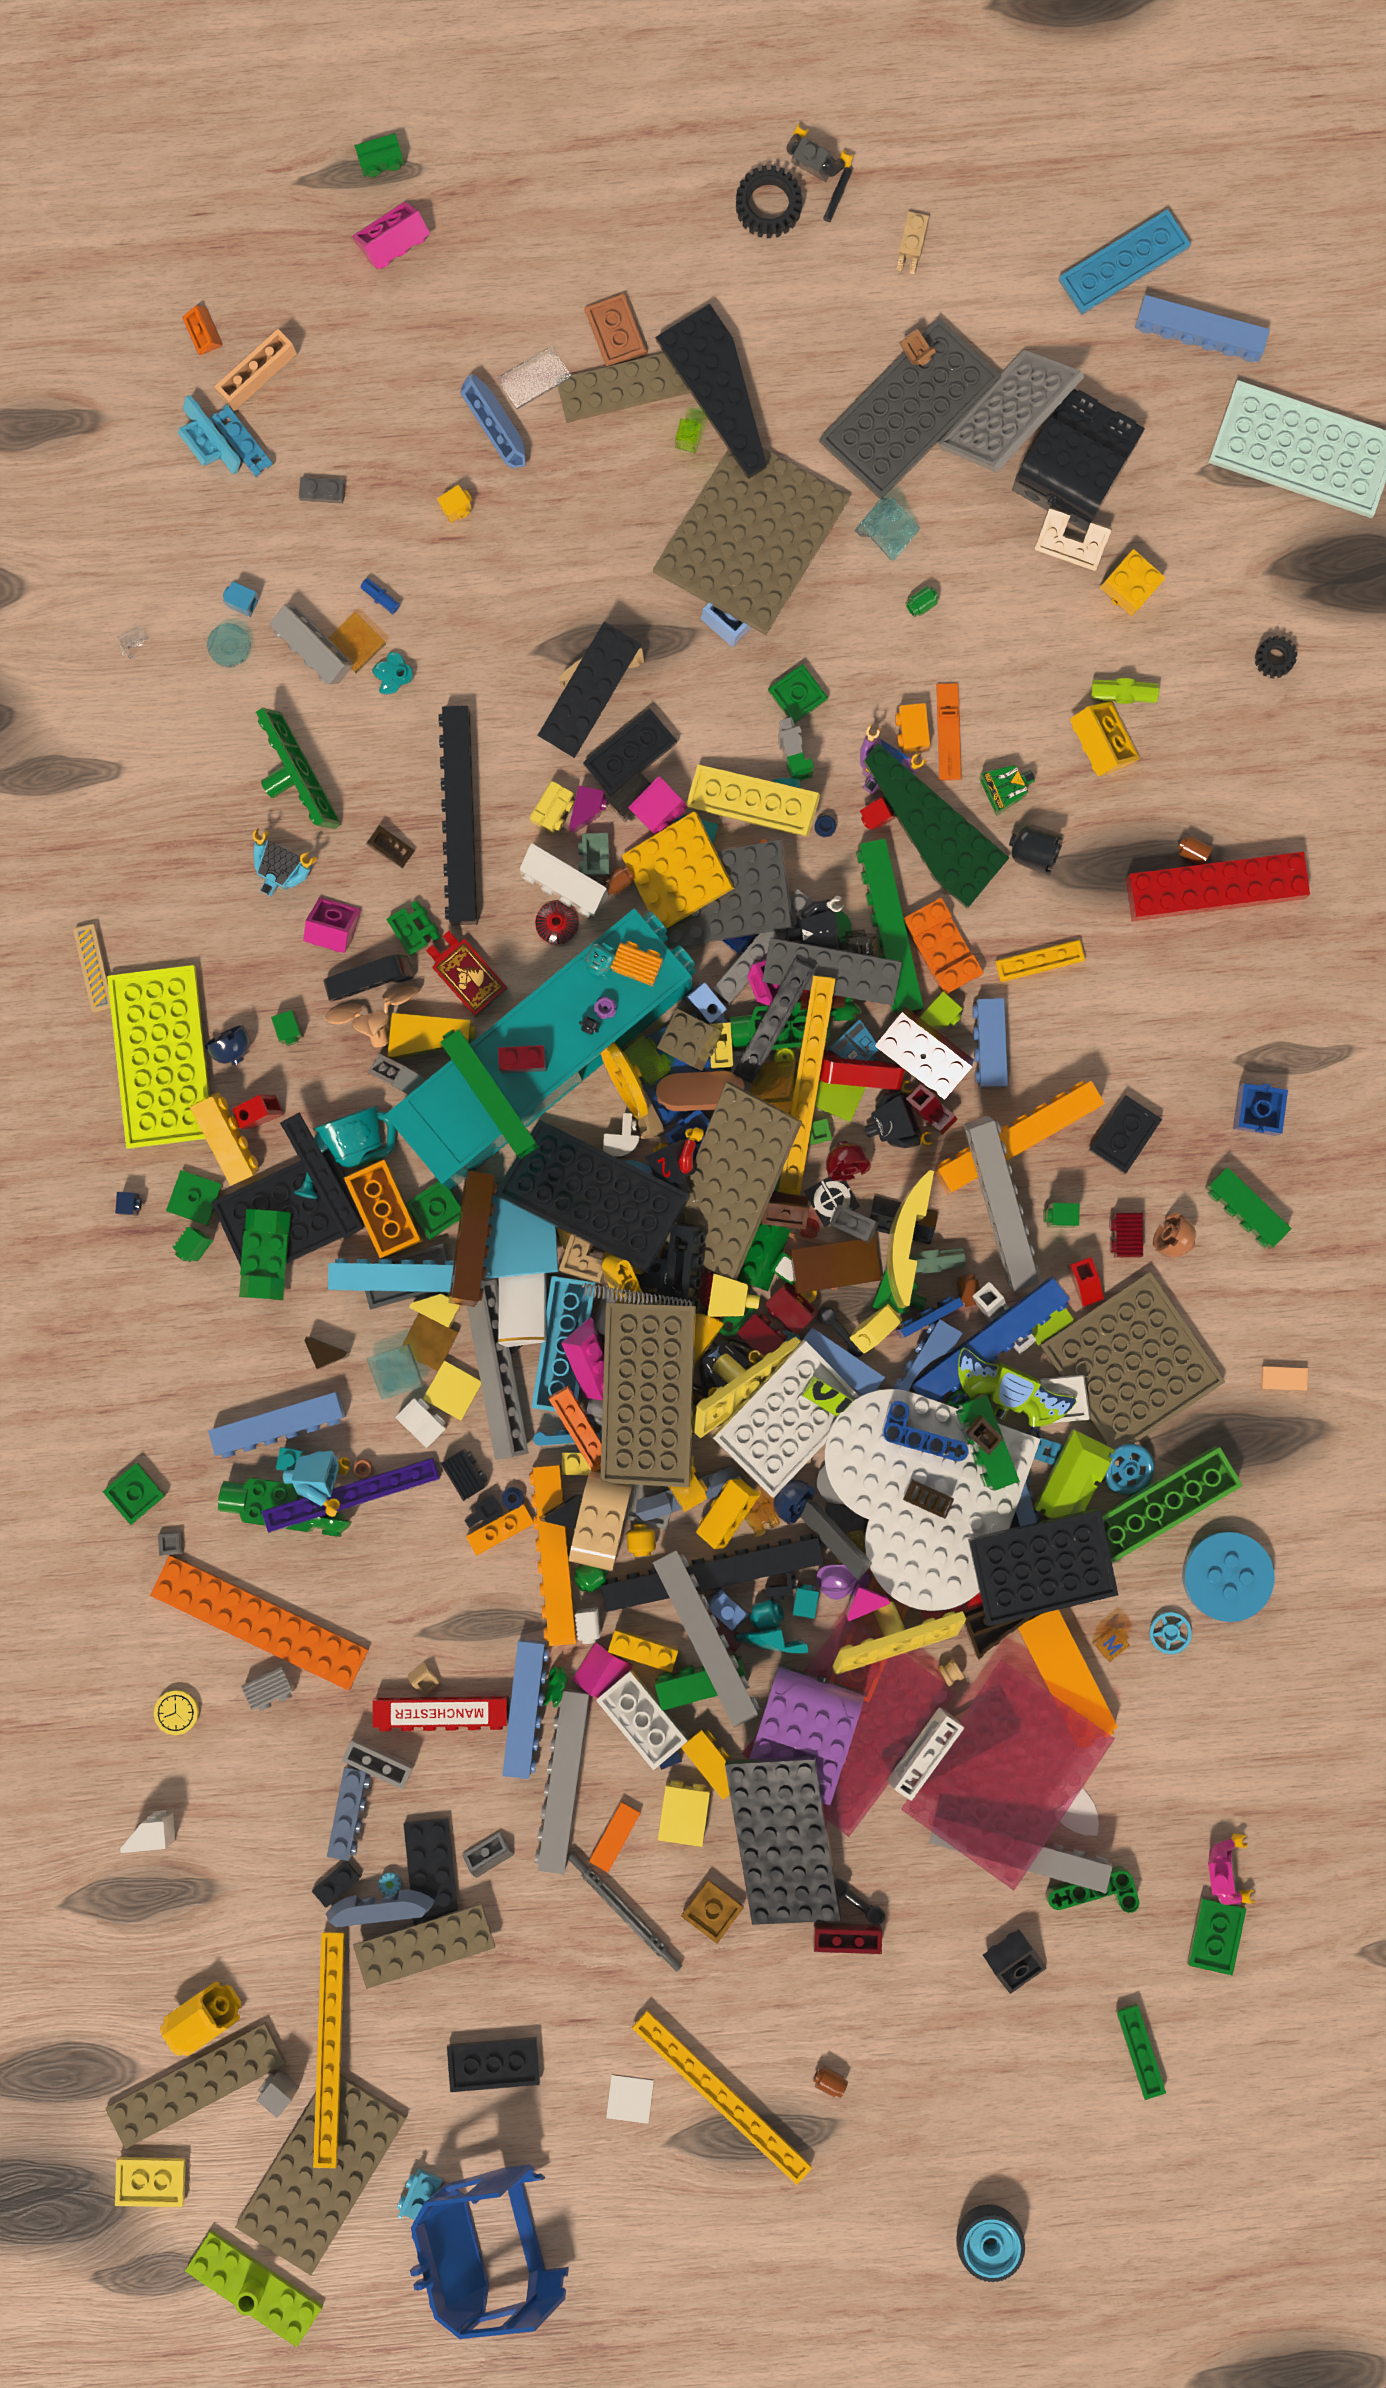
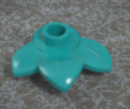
M389 652L387 662L377 663L372 669L373 674L379 680H382L379 689L381 694L396 693L401 685H406L413 679L412 668L396 652ZM404 670L403 676L399 677L400 673Z

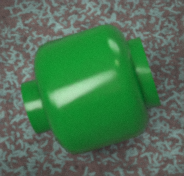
M581 1565L576 1568L574 1580L582 1592L592 1593L601 1588V1585L606 1584L605 1576L608 1575V1572L604 1569Z

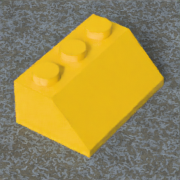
M1112 701L1088 706L1070 718L1073 731L1077 734L1082 744V749L1087 754L1091 767L1098 777L1111 774L1140 759Z

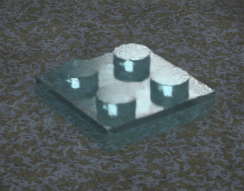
M410 1344L367 1358L381 1400L424 1386Z

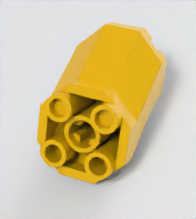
M215 1981L163 2018L160 2032L175 2055L189 2056L240 2020L238 2009L241 2008V2001L232 1986H221L219 1982Z

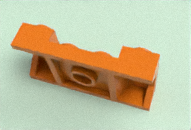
M939 898L906 916L904 923L907 932L939 989L948 995L968 982L980 978L984 972L960 935L942 898Z

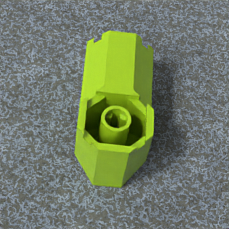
M1072 1429L1033 1509L1052 1519L1085 1511L1094 1491L1098 1487L1094 1483L1096 1481L1101 1483L1112 1462V1458L1108 1457L1109 1453L1114 1454L1115 1450Z

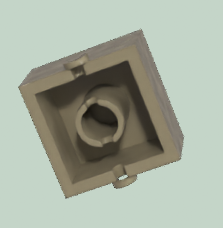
M676 1009L657 1048L702 1071L709 1056L715 1053L716 1048L714 1047L722 1031Z

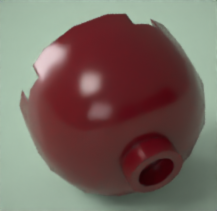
M847 1141L837 1143L836 1147L828 1153L826 1159L828 1177H832L833 1181L855 1179L854 1174L861 1172L862 1176L871 1168L866 1151L860 1145L848 1143Z

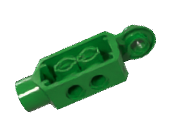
M853 998L833 999L829 1017L834 1016L835 1021L855 1019V1014L862 1013V1010L853 1002ZM809 1001L797 1002L771 1050L802 1047ZM769 1006L755 1007L752 1015L730 1017L733 1047L748 1046ZM828 1022V1028H827V1034H826L825 1044L827 1043V1040H828V1038H829V1027H830L829 1022Z
M249 1478L245 1484L223 1481L218 1497V1511L239 1514L243 1523L265 1526L261 1511L305 1497L297 1494L293 1483L285 1484L281 1481L261 1478ZM336 1513L333 1517L325 1515L283 1529L312 1532L317 1528L322 1529L323 1535L341 1537L342 1532L349 1528L352 1521L346 1520L345 1514Z

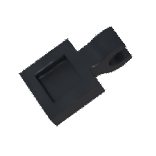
M492 1494L475 1505L477 1513L464 1521L469 1528L481 1520L487 1525L505 1512Z

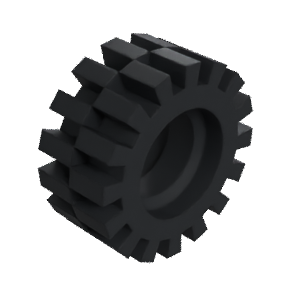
M1279 635L1273 638L1269 637L1266 641L1264 640L1255 654V659H1257L1255 665H1259L1258 671L1265 672L1263 674L1265 677L1270 675V678L1273 679L1275 676L1277 678L1285 676L1293 668L1297 661L1295 658L1298 655L1294 651L1296 646H1291L1292 641L1290 639L1285 641L1286 637L1284 636L1278 638ZM1274 649L1281 651L1284 655L1283 663L1278 665L1272 664L1268 659V653Z

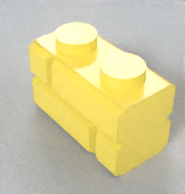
M551 781L531 814L530 822L551 834H554L555 830L560 831L565 822L563 817L566 811L570 813L574 807V793Z

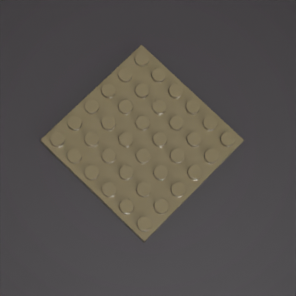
M1151 1272L1146 1273L1040 1345L1061 1377L1084 1374L1090 1421L1107 1446L1112 1449L1124 1444L1136 1443L1225 1383Z

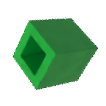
M293 1010L271 1017L280 1043H286V1046L298 1043V1039L303 1038L296 1013Z

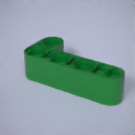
M1122 1866L1112 1868L1106 1893L1083 1887V1893L1079 1896H1074L1073 1890L1079 1887V1885L1068 1882L1052 1885L1045 1893L1047 1902L1055 1910H1063L1113 1894L1124 1912L1133 1913L1139 1908L1140 1904L1133 1878L1128 1870ZM1119 1874H1126V1880L1123 1883H1116V1877ZM1065 1890H1067V1893L1070 1896L1069 1899L1066 1897L1067 1894L1065 1893ZM1056 1893L1059 1894V1901L1057 1902L1054 1900V1894ZM1126 1896L1133 1897L1129 1905H1123L1122 1903Z

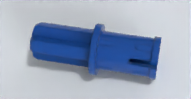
M369 578L362 582L361 589L374 599V603H379L392 615L399 609L401 604L387 594L386 589H381Z

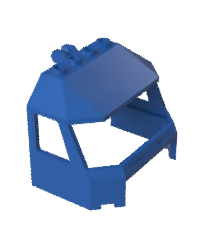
M530 2164L501 2168L452 2183H446L424 2202L411 2226L412 2239L416 2246L419 2264L410 2269L411 2276L423 2274V2278L413 2284L414 2290L427 2289L429 2306L432 2309L434 2319L458 2339L536 2331L565 2300L566 2289L563 2288L564 2277L568 2276L569 2267L545 2269L523 2184L525 2182L540 2181L546 2177L535 2173V2168ZM476 2185L466 2194H463L461 2191L458 2190L460 2188ZM508 2190L529 2270L527 2297L524 2302L486 2312L489 2282L468 2201L476 2204L482 2199L501 2197ZM512 2315L500 2327L474 2329L481 2322Z

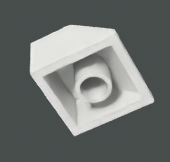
M166 1810L153 1812V1815L148 1816L120 1848V1852L128 1853L166 1849L175 1841L173 1813L166 1814Z

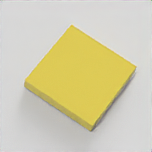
M444 1361L423 1400L462 1421L481 1387V1380Z

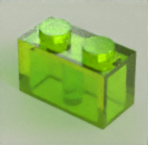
M642 1035L623 1052L632 1065H637L643 1079L652 1088L671 1072L669 1065L672 1063L664 1054L661 1056L655 1050L657 1045L650 1037L646 1039Z

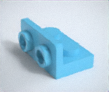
M420 2168L417 2169L415 2175L410 2174L405 2186L409 2188L406 2196H401L397 2205V2209L400 2210L398 2218L402 2219L404 2215L415 2220L424 2202L438 2191L442 2178Z

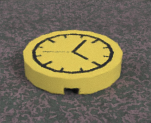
M183 1690L168 1691L158 1699L154 1708L155 1723L160 1730L171 1735H180L189 1731L196 1724L199 1716L197 1701L188 1692Z

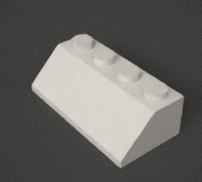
M531 843L520 867V872L523 875L522 879L532 885L534 882L542 886L540 889L550 896L553 893L559 896V901L569 907L572 904L579 908L578 912L583 916L596 918L608 898L607 888Z

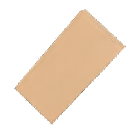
M1262 1367L1261 1389L1307 1390L1308 1368Z

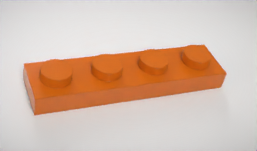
M569 1386L550 1395L549 1401L592 1472L601 1469L602 1441Z

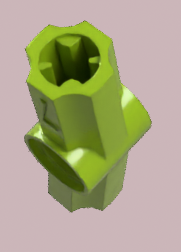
M1118 678L1116 681H1092L1091 700H1111L1119 704H1131L1134 702L1155 704L1159 697V686L1155 683L1135 682L1131 678Z

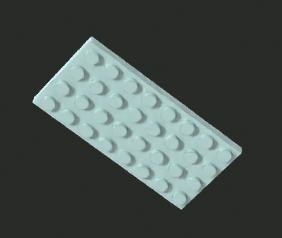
M1237 380L1208 463L1372 518L1386 482V430Z

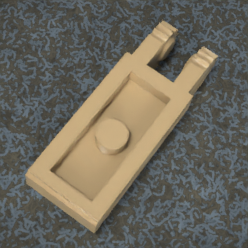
M908 212L899 249L898 271L902 270L904 257L912 259L909 268L910 273H915L917 260L920 259L929 216Z

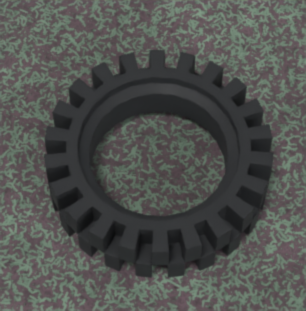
M765 165L762 166V171H758V168H755L752 175L748 172L745 175V180L742 179L740 181V187L737 188L736 214L738 213L739 221H743L742 226L745 229L749 227V233L754 234L755 231L758 232L757 237L761 238L763 234H767V238H771L772 234H775L777 238L781 236L782 231L784 234L788 233L789 227L793 229L796 221L800 218L802 210L801 187L798 186L797 179H792L790 172L785 174V169L781 167L779 171H776V166L771 165V170H767ZM764 185H774L781 188L786 193L789 201L786 211L774 219H764L757 216L749 204L750 196L757 188Z

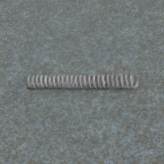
M590 1283L582 1285V1288L586 1287L585 1296H587L588 1287L590 1286V1297L594 1287V1298L596 1297L597 1288H599L598 1298H600L603 1288L602 1299L605 1298V1291L607 1289V1300L609 1299L610 1290H612L611 1300H613L616 1290L615 1301L618 1300V1293L620 1291V1302L622 1301L623 1292H625L624 1302H626L629 1292L628 1303L631 1302V1295L633 1293V1304L636 1300V1294H638L637 1304H639L642 1294L641 1304H644V1297L646 1295L645 1304H648L649 1296H651L650 1305H652L655 1296L654 1305H657L659 1297L658 1305H661L662 1298L664 1299L663 1305H666L668 1298L667 1305H670L672 1299V1305L675 1304L676 1300V1305H679V1301H681L680 1306H683L685 1301V1306H687L688 1302L692 1306L690 1300L686 1301L684 1299L682 1301L681 1298L679 1300L673 1297L669 1298L668 1296L665 1298V1296H656V1294L652 1296L651 1293L648 1295L647 1293L643 1294V1292L639 1294L638 1291L630 1292V1290L613 1289L608 1286L600 1287Z

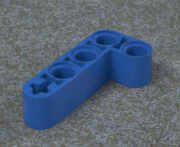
M895 1401L889 1405L882 1428V1437L885 1441L954 1461H963L967 1458L969 1449L964 1442L906 1426L909 1416L908 1405L902 1401ZM898 1404L904 1408V1414L899 1418L895 1417L892 1412L893 1407ZM891 1426L898 1429V1436L895 1439L888 1438L886 1434L887 1429ZM913 1432L918 1433L920 1436V1441L917 1445H911L908 1441L909 1435ZM935 1438L939 1439L942 1444L938 1451H933L930 1447L931 1441ZM947 1441L950 1442L948 1444L949 1447L957 1448L960 1445L963 1453L955 1457L954 1452L946 1450Z

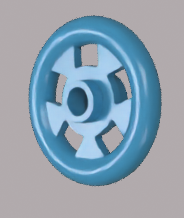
M1124 1444L1115 1448L1114 1454L1110 1453L1108 1456L1112 1458V1462L1104 1476V1480L1114 1492L1123 1495L1135 1494L1150 1483L1154 1474L1153 1458L1148 1450L1137 1444ZM1132 1453L1140 1455L1137 1461L1130 1458ZM1119 1456L1123 1457L1124 1460L1118 1466L1114 1464ZM1140 1466H1145L1144 1474H1139ZM1132 1467V1471L1127 1473V1469ZM1118 1472L1121 1479L1116 1482L1112 1475ZM1135 1479V1484L1127 1486V1480Z

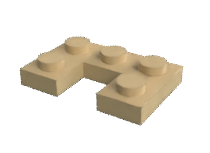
M1050 507L1035 550L1096 571L1112 528L1092 521L1084 541L1064 535L1071 513Z
M570 1235L559 1271L602 1284L604 1278L602 1263L604 1260L590 1257L589 1253L592 1245Z

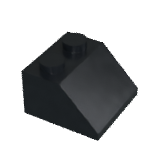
M1020 1929L1008 1934L1006 1939L997 1945L991 1946L983 1954L996 1977L1010 1994L1047 1969Z

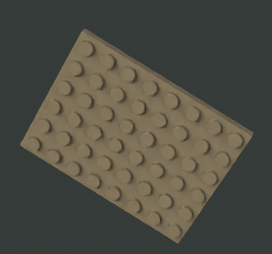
M763 447L767 468L748 479L728 450L653 567V573L701 600L711 603L714 607L730 614L735 619L747 624L760 633L767 635L849 502L850 496Z

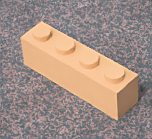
M277 329L215 386L220 398L233 411H236L297 355L293 344Z

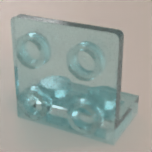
M894 498L880 499L855 529L859 536L870 537L892 561L899 556L920 530L919 526Z

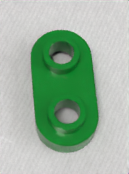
M748 1308L749 1311L744 1316L721 1317L719 1321L724 1323V1325L727 1321L733 1323V1328L727 1330L723 1325L720 1333L727 1337L734 1336L755 1314V1309Z

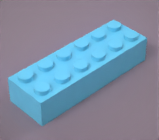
M552 1276L546 1310V1342L541 1343L531 1408L556 1412L549 1401V1396L569 1386L579 1403L581 1388L561 1342L586 1320L592 1318L595 1299L593 1297L594 1287L590 1297V1286L588 1287L587 1296H585L586 1287L582 1288V1285L590 1283L597 1286V1283Z

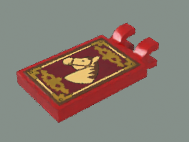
M448 930L442 936L450 945L447 950L440 954L431 945L426 951L436 962L432 966L433 970L476 1017L507 990L508 987L465 939L459 943Z

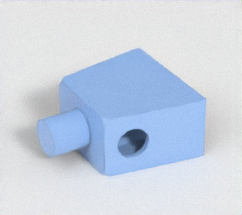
M705 982L700 983L684 997L707 1024L712 1022H730L723 1014L727 1010L726 1007ZM710 1004L714 1007L712 1014L707 1011Z

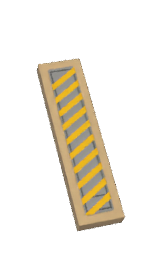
M90 924L73 928L91 1011L94 1014L111 1010L107 972L96 925Z

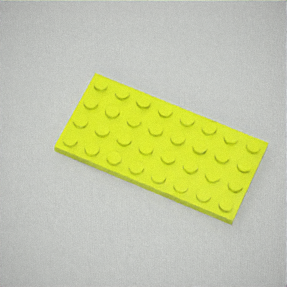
M190 965L107 976L126 1148L133 1149L206 1139L190 1109V1106L210 1096L196 966Z

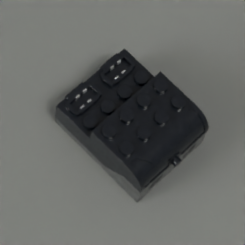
M1073 389L1062 403L1057 406L1052 417L1050 416L1021 466L1012 491L1049 511L1050 507L1071 513L1068 522L1087 532L1090 523L1095 519L1139 443L1145 428L1121 412H1115L1104 406L1085 392Z

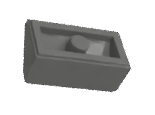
M498 1832L462 1856L470 1873L477 1878L513 1856L514 1853L503 1834Z

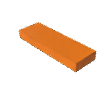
M621 1801L589 1862L609 1872L641 1812Z

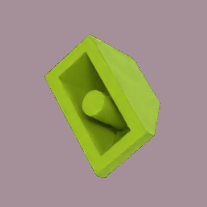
M942 992L920 1018L934 1029L947 1028L949 1024L954 1026L962 1018L960 1012L963 1009L945 992Z

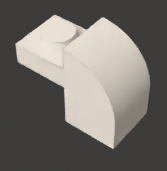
M623 1113L622 1135L604 1134V1152L616 1158H624L636 1150L640 1136H632V1132H636L637 1119H633L632 1113Z

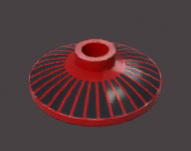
M560 901L544 905L538 911L535 919L538 935L545 942L554 945L570 941L575 936L579 925L575 910ZM554 918L560 919L559 925L552 923Z

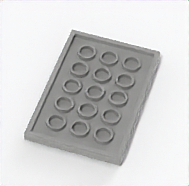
M1023 349L1001 373V377L938 442V445L944 451L997 473L1056 407L1062 403L1084 376L1078 369Z

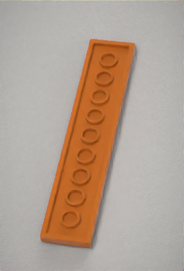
M173 1555L168 1556L150 1596L348 1691L351 1689L369 1651L368 1648Z

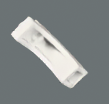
M990 1282L973 1295L974 1301L989 1322L1009 1309L1004 1297ZM1032 1334L1024 1339L1020 1337L1014 1342L1015 1346L1013 1348L1020 1355L1036 1341V1338Z

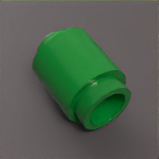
M925 586L910 596L905 605L913 617L921 616L938 604L937 599L939 596L933 587Z

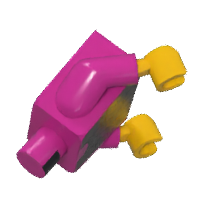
M1234 1833L1231 1839L1222 1841L1209 1850L1208 1867L1212 1895H1217L1221 1904H1249L1256 1902V1900L1250 1899V1893L1254 1892V1890H1240L1238 1892L1233 1849L1235 1847L1247 1848L1248 1843H1243V1838L1247 1835Z

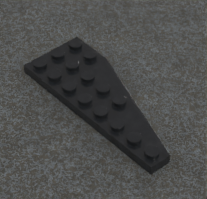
M709 303L662 332L655 339L746 477L750 479L766 469L767 464L733 337Z

